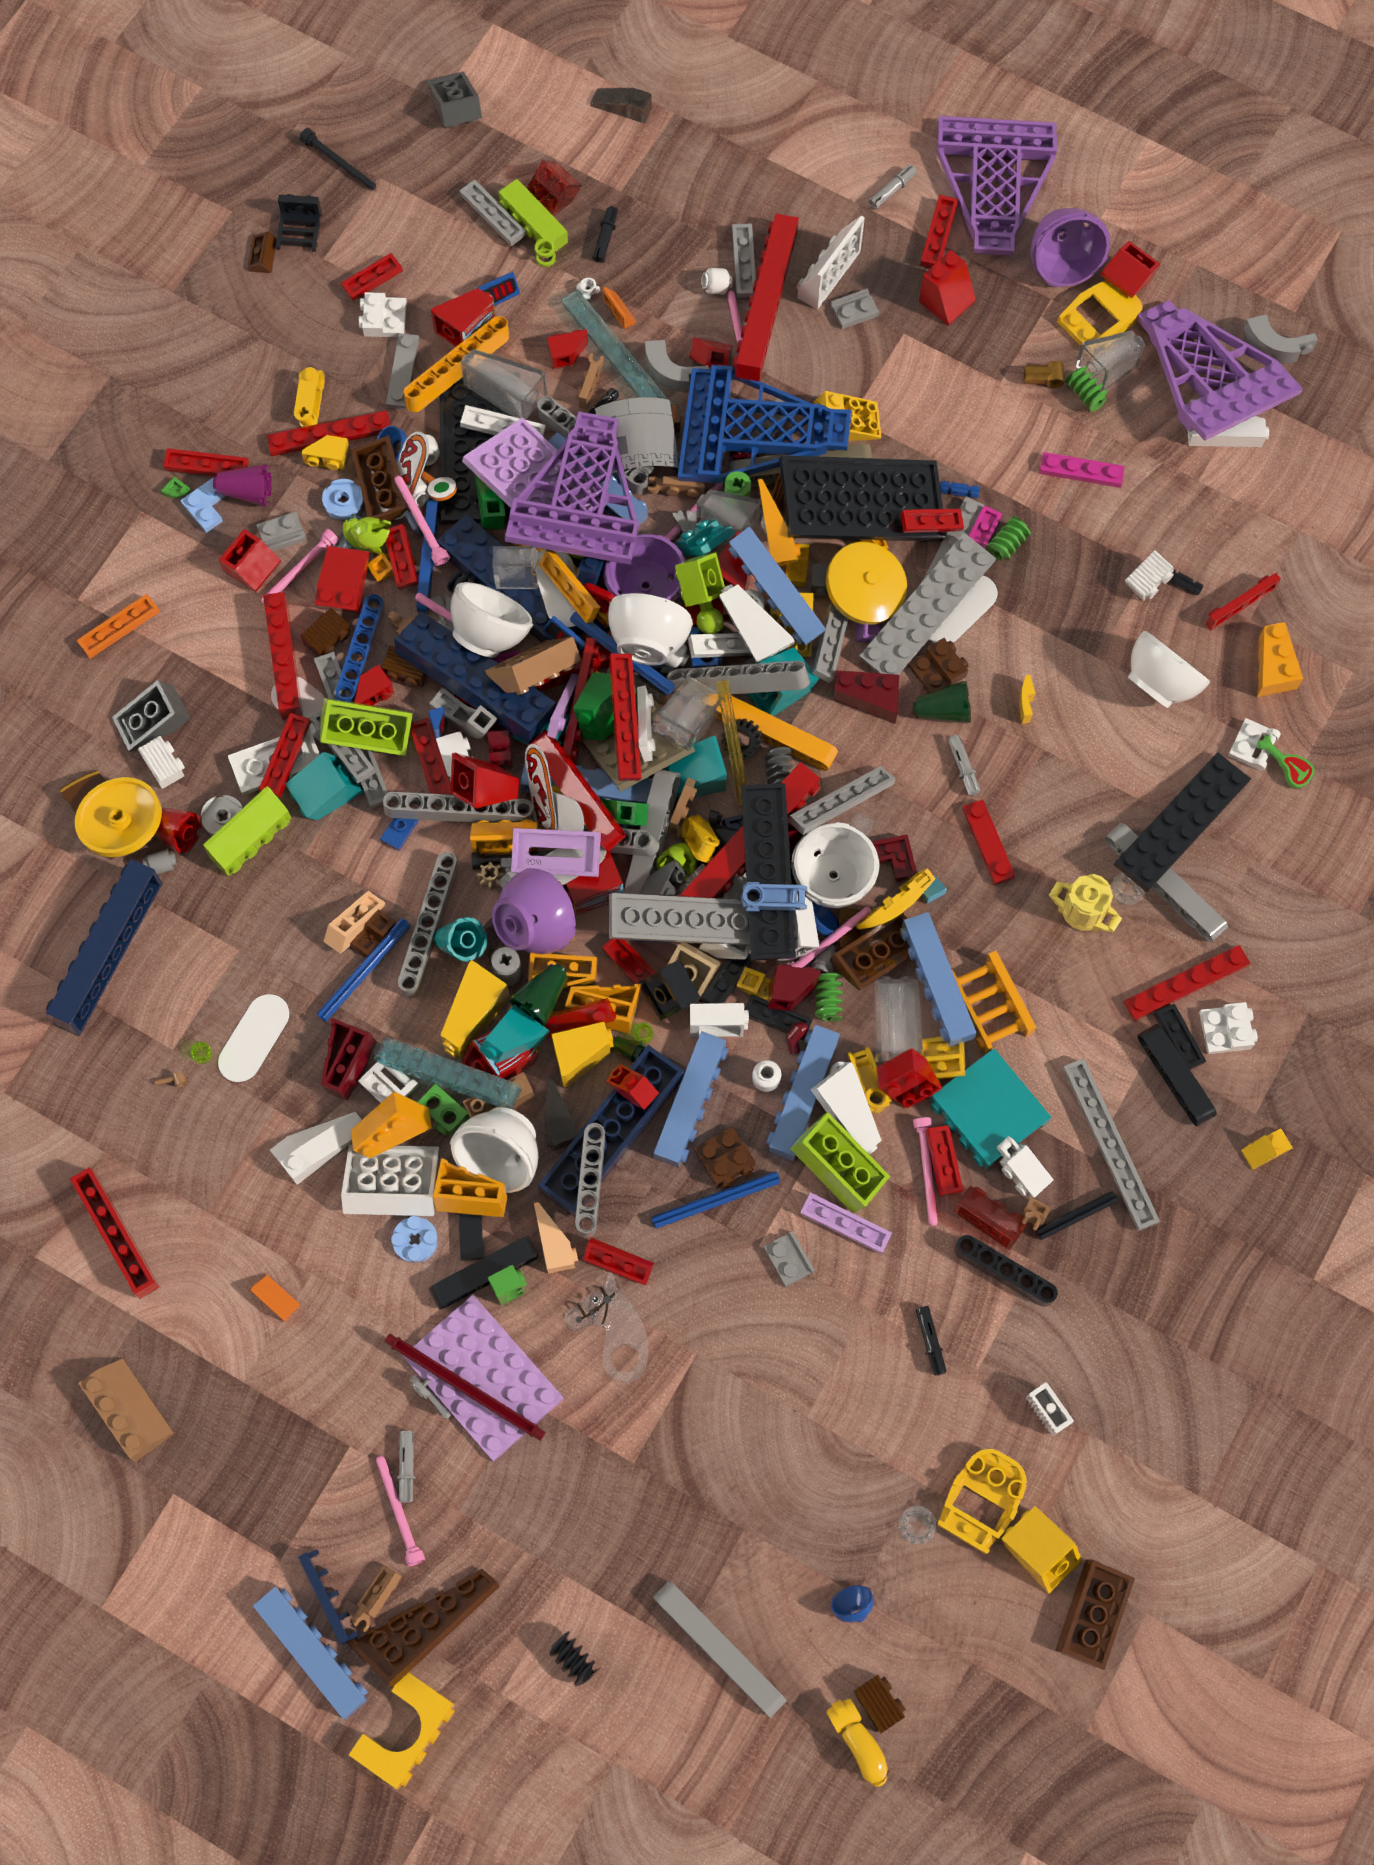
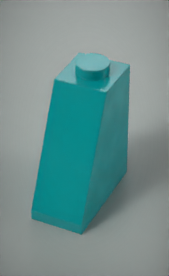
M513 1005L484 1040L479 1051L488 1059L499 1063L541 1045L550 1031L516 1005Z

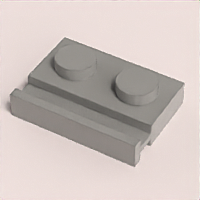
M868 289L831 301L830 304L841 329L879 316V311Z
M297 512L257 524L262 541L273 552L307 541Z
M793 1231L763 1247L785 1288L815 1272Z

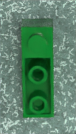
M475 474L482 528L485 530L502 529L505 521L503 500Z
M600 799L617 823L647 826L649 804Z

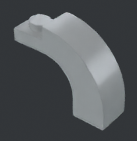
M1267 315L1247 319L1243 328L1245 337L1251 346L1276 359L1279 363L1297 362L1300 354H1308L1313 351L1318 341L1315 333L1296 338L1280 336L1272 329Z
M665 340L645 341V357L649 372L657 382L671 390L689 392L692 368L709 369L708 366H678L668 358Z
M443 687L429 703V706L433 709L444 707L448 724L473 738H483L497 720L494 715L481 705L478 709L470 708Z

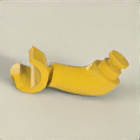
M839 1699L832 1704V1707L826 1713L837 1733H842L841 1736L852 1751L863 1778L873 1786L880 1787L887 1780L888 1768L884 1754L872 1735L862 1723H859L862 1718L852 1700L841 1701Z

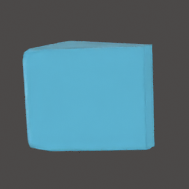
M935 875L933 876L936 879L922 894L927 904L946 894L947 891L946 887Z

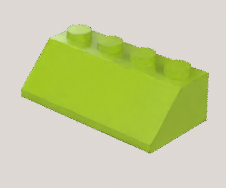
M324 698L320 721V742L406 756L412 713Z
M267 786L205 842L203 846L210 860L229 877L232 873L238 872L247 859L253 858L263 844H268L278 830L287 827L291 816L287 808Z
M829 1112L825 1113L808 1128L790 1148L852 1213L865 1208L891 1177Z

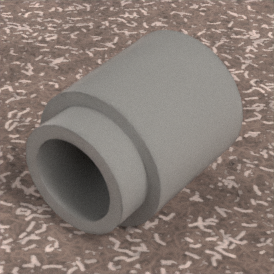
M168 849L148 854L146 858H143V864L153 868L157 875L174 870V865L177 864L174 852L170 853Z

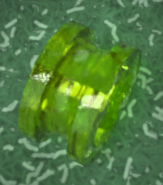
M646 1022L637 1024L634 1028L635 1040L643 1044L652 1041V1026ZM644 1029L645 1031L647 1029L648 1037H639V1030Z
M197 1042L191 1047L190 1053L195 1062L204 1064L211 1059L212 1050L207 1043ZM204 1048L206 1049V1050H204L205 1053H206L205 1056L200 1055L199 1057H196V1056H198V1054H197V1050H198V1049H200V1050H203Z

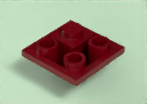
M789 964L777 965L769 983L768 1009L792 1010L812 995L821 975V970H816L812 967H792Z

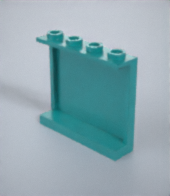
M995 1048L967 1068L965 1076L955 1077L942 1087V1090L933 1094L930 1099L932 1110L937 1115L941 1114L946 1120L944 1121L945 1125H949L950 1131H955L960 1137V1144L966 1150L969 1149L973 1153V1159L979 1167L983 1166L986 1170L1002 1157L997 1146L1008 1136L1019 1144L1037 1129L1044 1127L1052 1118Z

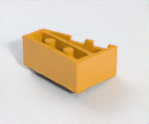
M1282 622L1264 626L1259 636L1257 697L1298 689L1303 676L1286 623Z
M530 953L528 982L550 964H560L566 969V975L568 976L562 991L575 986L596 983L597 957Z
M641 984L621 987L620 985H613V987H599V985L571 987L565 1009L608 998L616 1014V1019L613 1022L605 1023V1027L629 1034L641 996Z
M394 1091L351 1129L353 1151L368 1158H373L431 1129L429 1108Z

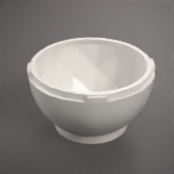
M469 582L459 583L454 589L450 606L451 619L454 626L453 637L462 646L474 653L490 658L498 657L500 652L520 643L533 626L530 614L516 601L499 591L481 584Z
M639 593L622 594L614 597L609 605V627L617 644V652L619 654H632V662L644 665L664 664L668 656L676 652L685 643L693 625L691 615L687 610L670 600L653 595Z
M1143 631L1139 635L1132 650L1131 673L1128 678L1163 706L1169 708L1173 703L1192 699L1210 683L1208 678L1149 632Z
M836 822L820 825L807 832L795 846L791 867L796 884L807 886V891H805L806 897L820 906L842 908L859 902L869 893L879 873V859L873 843L864 833L849 826V824ZM820 851L821 854L815 857L814 853ZM835 873L837 878L832 879L829 875Z
M498 1107L489 1112L473 1116L464 1122L451 1138V1151L458 1167H465L469 1172L477 1175L480 1173L504 1183L506 1193L516 1192L529 1186L536 1173L539 1158L535 1141L536 1132L531 1122L515 1110Z

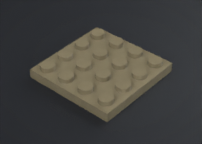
M653 699L654 706H651V731L655 743V751L652 752L653 761L648 762L643 761L640 752L642 777L640 781L695 752L692 743L655 699ZM615 731L604 741L589 740L582 737V745L619 792L640 782L618 781Z

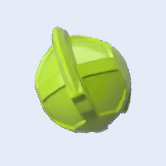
M364 517L359 520L352 518L345 520L343 534L353 547L361 551L381 554L383 544L389 535V530L387 529L391 522L387 520L379 521L380 519L374 517Z
M679 843L666 849L656 862L657 870H659L668 863L677 861L687 872L683 881L685 882L688 876L695 871L698 859L694 857L687 844Z

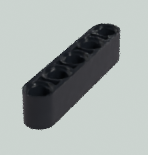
M1155 1024L1139 1033L1137 1038L1140 1045L1190 1121L1198 1127L1217 1116L1214 1105L1163 1028L1159 1024Z
M963 1235L956 1242L954 1249L960 1259L1034 1303L1047 1307L1057 1298L1058 1291L1052 1283L973 1236ZM963 1242L969 1243L972 1250L965 1252L961 1249L960 1244ZM980 1255H989L991 1258V1263H983L980 1259ZM1000 1267H1009L1011 1270V1275H1003L1000 1271ZM1028 1278L1031 1282V1287H1023L1020 1279ZM1048 1290L1051 1293V1299H1043L1040 1291Z
M525 1236L435 1283L429 1288V1291L438 1309L441 1310L490 1285L489 1276L511 1265L514 1266L515 1270H518L539 1258V1255L529 1236Z

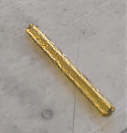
M728 680L716 682L738 805L742 808L741 785H747L729 683Z

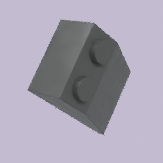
M464 71L426 80L437 113L444 127H455L464 122L472 123L482 118L479 96Z
M160 680L154 682L112 717L130 752L146 745V743L153 741L158 736L162 738L176 731L190 720L174 686Z

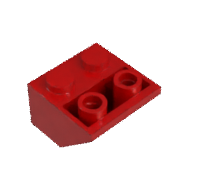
M1128 241L1118 250L1100 275L1107 282L1120 289L1123 294L1133 298L1151 281L1161 264L1131 241Z
M243 529L219 558V563L223 572L252 591L257 592L281 563V560L260 538Z
M913 1048L877 1067L879 1089L907 1109L942 1090V1085L927 1059Z

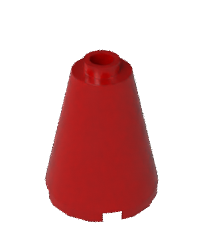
M162 807L161 822L154 835L175 852L186 853L195 845L199 838L196 833L197 829L202 827L201 818L198 814L191 811Z

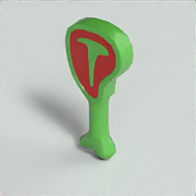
M1265 735L1263 740L1257 742L1258 749L1268 751L1278 760L1279 766L1284 770L1285 781L1291 788H1302L1312 779L1314 767L1308 760L1298 755L1283 754L1272 744L1270 735Z

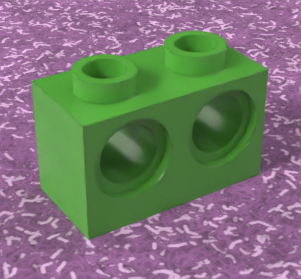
M436 1083L417 1102L428 1107L431 1101H438L440 1103L436 1109L429 1108L430 1119L436 1123L434 1127L442 1135L447 1133L451 1138L457 1129L470 1119L468 1112ZM449 1115L456 1117V1120L451 1124L444 1122L445 1118Z
M513 1265L488 1277L501 1306L525 1294L524 1286L527 1285L521 1270H515Z

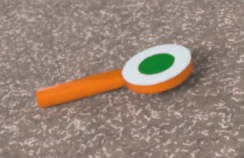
M423 470L420 478L429 484L427 491L431 499L443 501L451 498L456 493L457 486L453 479L449 477L435 479Z

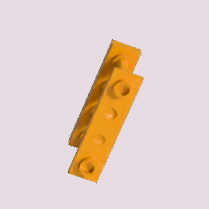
M997 951L988 954L984 966L959 977H956L952 970L976 1030V1043L980 1050H984L985 1054L992 1050L991 1043L1017 1031H1023L1025 1037L1034 1034L1037 1027ZM987 973L994 975L996 979L994 985L966 996L961 985ZM998 992L1000 994L1003 993L1006 998L1005 1004L978 1016L975 1014L971 1004ZM1008 1011L1010 1013L1013 1012L1016 1018L1015 1023L986 1035L981 1025L982 1023Z

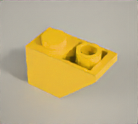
M329 435L323 437L302 450L304 464L311 467H327L330 470H345L350 450L348 439Z

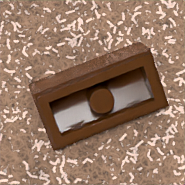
M269 231L253 235L247 265V270L250 272H272L277 238Z
M848 907L838 908L839 927L860 910ZM855 926L839 938V950L860 938V929H857Z

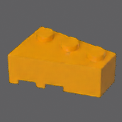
M441 1158L433 1193L436 1211L495 1217L504 1216L507 1202L504 1183L480 1173L478 1175L467 1171L465 1167H457L448 1163V1160Z

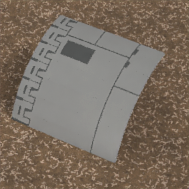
M653 397L629 398L604 404L595 409L596 415L619 419L616 438L623 470L642 466H670L679 468L670 400ZM608 465L605 466V467H603V469H604L606 472H607V469H608Z

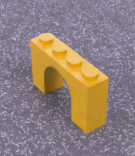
M410 1672L394 1686L392 1692L413 1706L418 1712L421 1720V1732L417 1741L407 1750L394 1752L386 1749L367 1734H362L349 1753V1756L395 1789H399L400 1786L405 1788L413 1776L410 1771L415 1764L419 1766L427 1755L424 1752L425 1748L429 1743L432 1745L435 1743L441 1733L438 1730L443 1721L448 1723L455 1712L452 1709L455 1705L453 1702Z

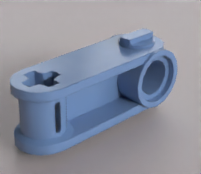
M746 882L743 885L741 902L746 911L759 912V910H806L805 891H807V886ZM755 892L759 899L752 902L747 898V894Z

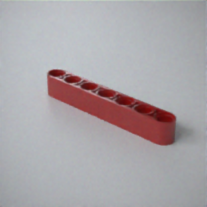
M543 730L530 744L540 747L546 757L549 775L564 796L577 801L581 807L584 823L591 832H600V845L607 851H611L625 838V832L558 741L547 736L548 731Z

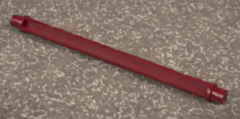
M390 1333L386 1337L384 1342L390 1345L391 1349L398 1351L521 1429L531 1438L535 1437L539 1441L544 1438L546 1432L539 1428L538 1424L529 1421L401 1340L400 1337H395Z

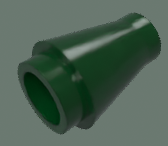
M620 1036L614 1039V1047H612L632 1063L637 1060L646 1048L642 1042Z

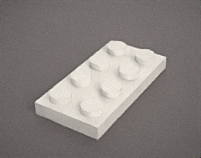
M310 728L289 779L293 778L320 755ZM280 737L228 755L243 796L258 791Z

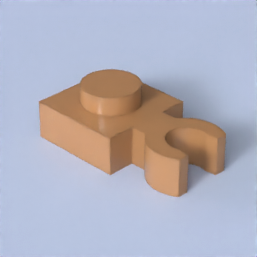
M1030 1197L1022 1213L1025 1215L1022 1223L1031 1222L1034 1225L1033 1229L1037 1230L1040 1224L1043 1225L1051 1207Z

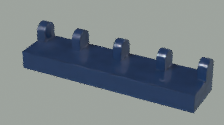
M318 1549L310 1553L306 1552L298 1558L339 1643L344 1645L360 1635L358 1631L350 1635L348 1634L342 1621L350 1615L348 1612H345L339 1616L332 1599L338 1596L339 1592L335 1590L330 1594L328 1593L321 1577L329 1572L327 1568L318 1572L312 1560L313 1557L320 1554Z

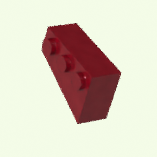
M835 671L834 701L855 709L860 708L870 712L873 716L877 717L878 715L888 719L891 723H896L899 675Z
M331 1018L330 1025L332 1027L327 1043L328 1052L324 1062L321 1086L329 1094L348 1101L377 1041L371 1033Z

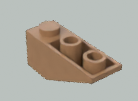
M523 1072L462 1102L470 1118L498 1107L516 1108L534 1099L535 1096Z

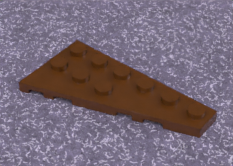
M481 1569L457 1582L454 1588L446 1592L440 1591L436 1593L435 1598L426 1603L422 1601L390 1618L388 1623L378 1629L374 1627L366 1631L367 1635L358 1640L353 1638L347 1643L357 1655L393 1688L500 1586L495 1579Z

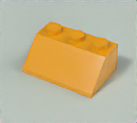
M528 819L521 820L520 822L501 820L499 823H490L489 821L481 820L477 823H472L470 841L473 853L480 852V854L484 855L512 854L513 829H538V824ZM531 847L529 849V852L538 851V847Z

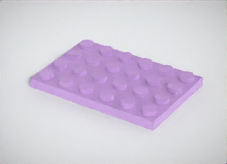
M522 417L463 456L462 462L511 508L513 499H517L558 450ZM562 460L557 462L542 481L557 483ZM576 467L570 470L573 474L580 472ZM586 477L579 479L582 484L589 481ZM574 483L567 485L569 490L576 488ZM594 486L587 489L590 494L597 492ZM535 489L526 500L551 505L554 493ZM582 493L575 495L578 500L585 497ZM601 497L595 499L599 504ZM570 499L563 501L565 506L573 503ZM590 502L583 505L586 510L593 508Z
M474 1295L469 1297L413 1346L534 1424H537L564 1400L563 1396ZM403 1355L404 1359L423 1381L426 1379L430 1381L428 1384L429 1388L493 1462L526 1434L521 1429Z

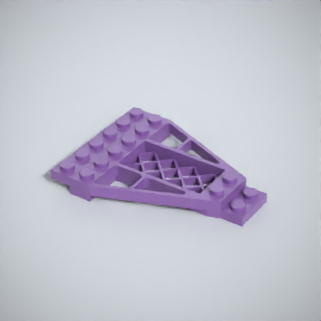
M939 116L937 156L953 194L958 199V206L974 241L973 253L1014 255L1015 238L1055 161L1057 153L1056 123ZM944 154L970 156L972 158V173H952ZM982 157H991L992 159L987 163ZM1001 158H1011L1012 160L1007 164ZM1021 159L1049 161L1040 178L1021 176ZM977 162L982 166V167H981L980 169H978V170H977ZM996 162L1002 167L998 171L991 167ZM986 170L992 175L987 180L981 175ZM1004 172L1011 176L1007 181L1001 176ZM977 179L982 183L978 187H976ZM995 179L1002 184L997 189L991 184ZM956 182H969L971 184L970 213ZM1020 186H1036L1021 217H1019ZM985 187L991 192L988 196L981 192ZM1005 188L1011 193L1008 197L1000 193ZM976 196L981 200V201H980L979 203H977V204H976ZM995 196L1001 201L997 205L990 201ZM984 204L991 209L986 214L980 209ZM1004 205L1011 210L1006 215L1000 210Z
M1170 300L1137 316V322L1149 334L1151 342L1157 349L1179 413L1178 419L1189 432L1195 430L1204 441L1302 392L1303 388L1276 359L1185 308L1179 310ZM1186 337L1197 339V343L1186 341ZM1216 338L1236 348V350L1227 351ZM1172 345L1181 347V350L1175 349ZM1184 348L1193 349L1195 353L1186 352ZM1198 351L1207 352L1209 356L1200 355ZM1246 354L1266 366L1253 373H1247L1235 358ZM1185 359L1193 360V364L1188 363ZM1196 362L1207 363V367L1196 365ZM1171 365L1181 375L1180 377H1174ZM1216 365L1222 368L1221 370L1210 368V366ZM1198 373L1206 374L1205 378L1200 377ZM1209 375H1211V376H1215V377H1220V380L1217 381V380L1208 379V378H1209ZM1223 378L1229 379V380H1234V382H1232V383L1223 382ZM1187 382L1201 398L1189 404H1184L1178 386ZM1210 387L1218 388V390L1213 391Z
M578 411L575 427L568 434L567 440L517 499H513L505 542L631 565L639 521H637L617 447L616 433L619 419ZM574 454L581 455L582 457L577 459ZM595 458H597V459H603V460L600 461V462H597V460H596ZM562 460L557 483L542 481L557 462ZM589 461L592 466L585 468L583 463ZM608 465V469H607V472H606V471L603 469V467H605V466ZM577 467L580 472L573 474L570 470ZM613 470L618 472L624 496L608 493ZM598 471L601 475L594 478L591 473ZM586 477L589 481L582 484L579 479ZM605 481L604 487L602 488V486L599 483ZM574 483L576 488L569 490L567 485ZM594 486L597 492L590 494L587 489ZM535 489L554 493L551 505L527 501L526 499ZM582 493L585 497L578 500L575 495ZM601 497L600 504L595 499ZM567 499L573 502L568 506H565L563 503ZM590 502L593 508L586 510L583 505ZM612 503L627 506L630 520L603 515L605 504Z

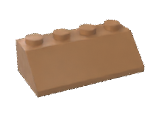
M572 636L546 640L485 670V672L506 693L516 692L517 695L528 692V687L530 686L536 687L544 684V679L546 678L552 679L559 676L560 671L564 672L575 668L574 664L582 660Z
M124 1359L97 1369L78 1383L130 1460L137 1462L174 1434Z

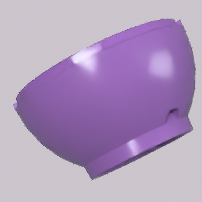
M1063 208L1054 210L1041 220L1031 242L1032 264L1040 278L1051 286L1063 287L1082 283L1104 266L1108 258L1110 246L1109 232L1096 215L1084 209Z
M651 534L637 535L631 565L605 560L603 571L607 590L615 596L620 595L618 592H621V595L630 593L648 594L665 598L675 603L681 595L680 583L675 574V565L686 560L675 544L670 542V539L659 534L658 536ZM644 585L650 586L648 589L642 588Z
M527 868L520 871L503 887L498 902L492 910L494 929L500 940L510 949L522 950L533 954H551L564 949L574 939L576 929L572 903L558 879L549 872L535 868Z

